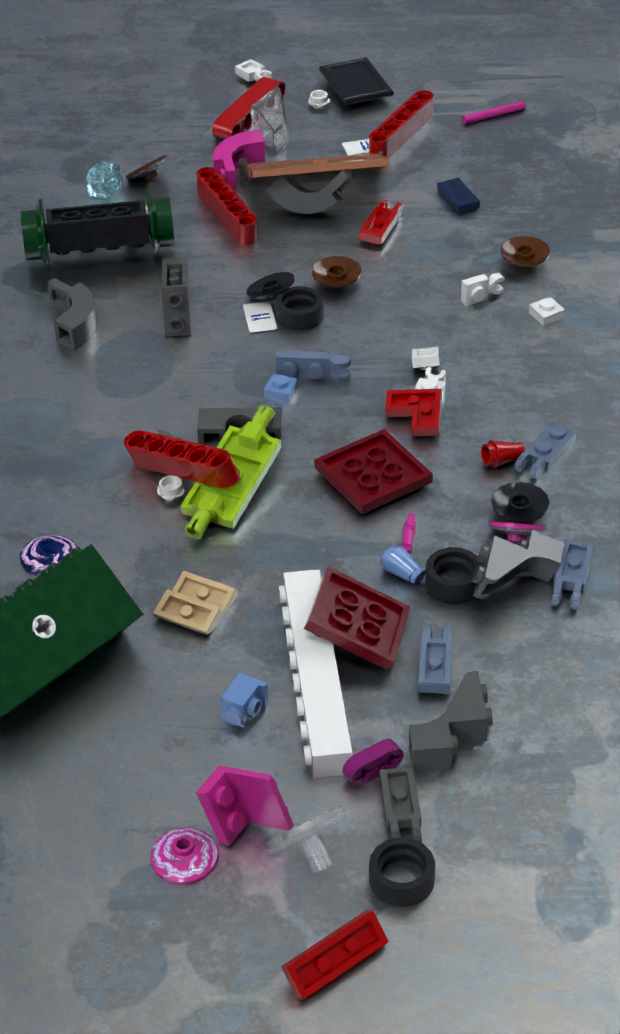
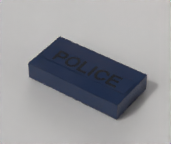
M459 177L437 183V190L457 213L480 208V200Z

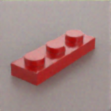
M366 910L282 965L281 968L296 998L304 1000L389 941L374 911Z

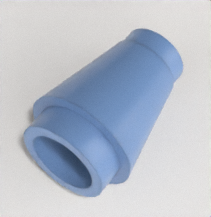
M395 544L390 546L381 558V564L384 565L385 571L414 585H418L426 574V571L422 569L403 546L398 547Z

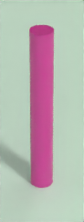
M524 101L464 115L462 116V122L465 125L525 110L526 105Z

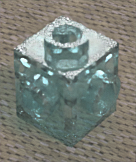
M98 161L86 174L88 195L110 199L123 183L120 165L108 161Z

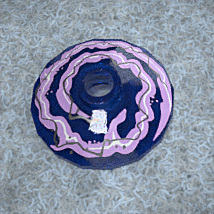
M53 534L40 536L29 541L20 552V564L26 572L39 576L42 570L54 562L56 564L60 562L67 553L77 546L65 536Z

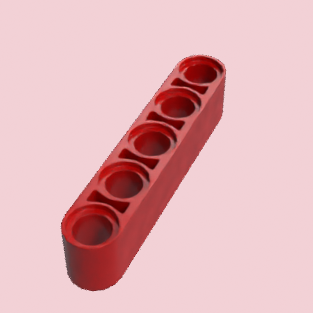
M267 77L259 79L216 118L212 127L213 137L225 140L233 135L249 131L283 99L286 91L285 83Z
M427 90L417 91L369 134V154L378 153L390 158L433 117L434 94Z
M203 167L197 170V191L199 197L237 243L246 246L255 244L258 240L257 217L215 168Z
M143 430L133 431L123 441L134 464L139 468L174 475L218 488H229L240 479V473L232 457L224 449Z

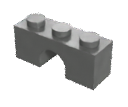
M271 407L275 412V416L267 426L266 433L270 437L280 439L282 445V407ZM199 408L197 425L198 443L217 447L229 426L243 427L248 421L251 422L258 408Z

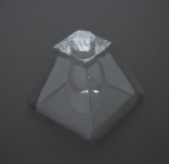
M276 86L251 106L252 131L261 130L265 141V151L275 154L285 147L289 141L280 87Z

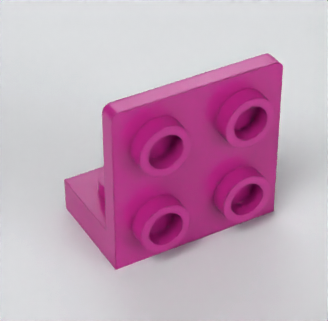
M219 765L196 792L219 844L230 846L248 823L290 831L294 826L288 808L278 790L277 783L269 774Z

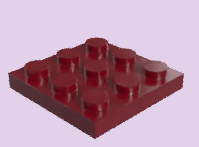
M385 429L314 459L315 469L361 514L367 513L433 482V473Z
M328 566L322 577L304 629L317 637L340 646L346 651L369 660L375 665L390 670L396 658L411 606Z

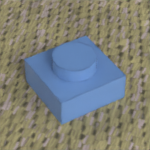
M272 374L264 388V398L290 403L298 388V378Z

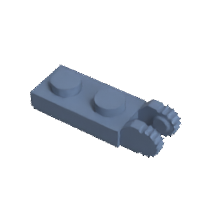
M281 350L276 352L277 375L305 379H331L334 382H346L351 377L349 369H346L351 365V359L344 354Z
M551 423L529 448L518 457L514 470L522 473L532 464L530 477L538 479L575 442L576 432Z
M564 540L565 545L561 564L556 570L551 605L559 606L562 600V589L573 591L570 598V608L577 610L581 593H584L594 545Z
M424 624V636L421 638L418 679V692L450 694L452 660L451 625H444L442 639L432 638L433 629L431 624Z

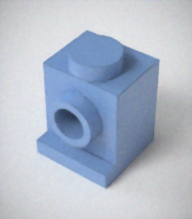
M239 672L220 697L222 719L232 725L245 728L251 718H255L259 714L261 707L266 709L269 705L268 683Z

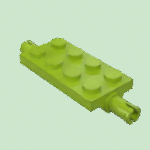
M260 405L251 422L248 421L241 428L229 426L216 448L229 452L240 473V479L229 488H218L199 482L194 483L181 504L182 514L192 516L191 521L185 528V532L189 537L193 538L197 532L195 539H201L210 522L232 529L235 528L282 448L280 439L270 437L266 433L267 426L275 416V412L271 407L267 406L265 411L262 412L265 405Z

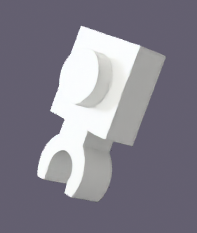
M252 59L235 66V74L246 81L256 80L257 82L262 77L273 79L271 71L265 70L264 65Z
M494 273L489 278L485 274L462 280L461 302L465 306L488 300L489 293L501 294L504 292V288L497 283L504 281L505 278L500 273Z
M428 367L425 371V378H419L415 389H441L443 397L446 371L442 370L439 375H433L432 368Z

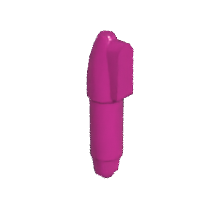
M413 513L408 514L402 530L401 546L409 554L413 549L414 536L416 534L415 514Z

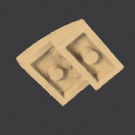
M182 571L173 589H166L153 615L154 617L208 635L224 618L238 593L236 588Z

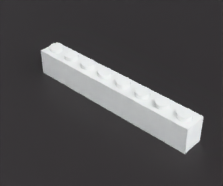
M320 569L283 573L284 585L278 586L280 604L286 603V607H282L283 625H289L290 627L285 629L287 647H293V651H289L290 670L296 669L297 672L292 674L294 693L300 692V697H296L297 716H304V721H299L301 741L307 740L308 742L307 746H303L305 766L311 765L313 778L344 775L342 770L345 762L352 757V747L333 643L317 637L304 629L321 583Z

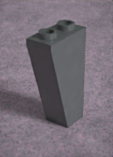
M187 257L162 258L161 290L165 337L191 335Z

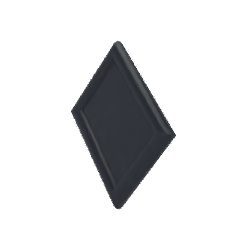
M367 57L319 67V71L345 106L394 95L393 90Z

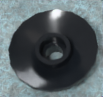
M280 272L265 276L248 287L247 295L252 299L267 298L268 301H275L279 293L292 286L295 281L294 274Z
M514 482L499 487L493 493L491 504L499 517L511 522L527 523L542 518L548 512L550 501L548 495L540 487L530 483Z

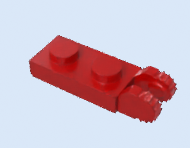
M383 200L378 207H375L360 229L359 240L382 245L396 222L400 219L403 212V203H396L391 210L389 209V201Z

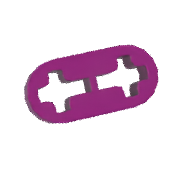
M384 739L350 757L345 762L342 772L352 785L362 786L378 778L380 769L396 768L402 761L404 753L392 739Z

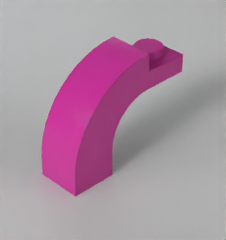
M261 130L233 135L223 140L213 153L214 168L234 191L237 190V168L250 163L266 162L265 141Z

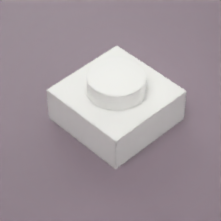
M551 297L529 304V314L543 326L565 317V309Z
M439 347L412 349L413 368L426 370L428 367L433 369L435 366L440 365Z

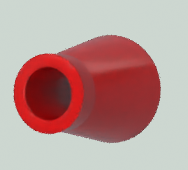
M490 440L487 444L482 445L481 458L485 466L496 468L517 460L525 452V448L522 442Z

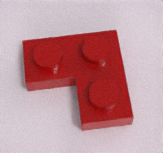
M441 389L387 390L386 417L412 416V436L440 435Z

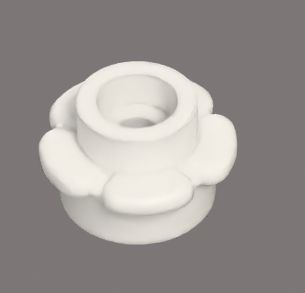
M314 90L310 93L308 103L314 109H323L326 104L330 103L326 91Z
M169 475L159 481L157 494L162 496L163 499L175 501L184 495V484L179 477Z

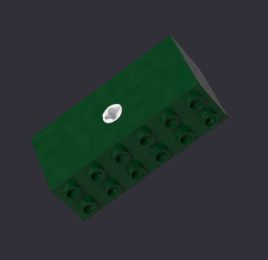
M92 544L83 550L77 546L67 553L57 564L54 562L42 570L35 579L32 580L30 578L22 583L10 596L5 595L0 598V720L122 633L144 615Z

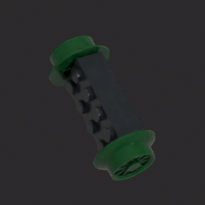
M146 189L148 214L146 213L144 200L46 209V222L43 201L39 199L36 210L20 212L26 261L42 259L47 269H49V248L50 253H56L57 255H67L70 251L78 250L83 253H89L99 248L117 250L120 246L129 245L132 248H140L150 243L149 234L153 258H156L160 247L175 246L170 198H154L150 190Z

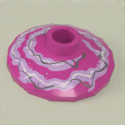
M489 521L488 523L494 529L508 534V541L519 542L521 538L525 540L531 530L539 533L547 530V526L502 521Z
M191 827L176 828L164 833L155 841L151 850V866L155 873L166 882L179 885L193 884L205 879L215 869L219 860L218 846L213 837L203 830Z

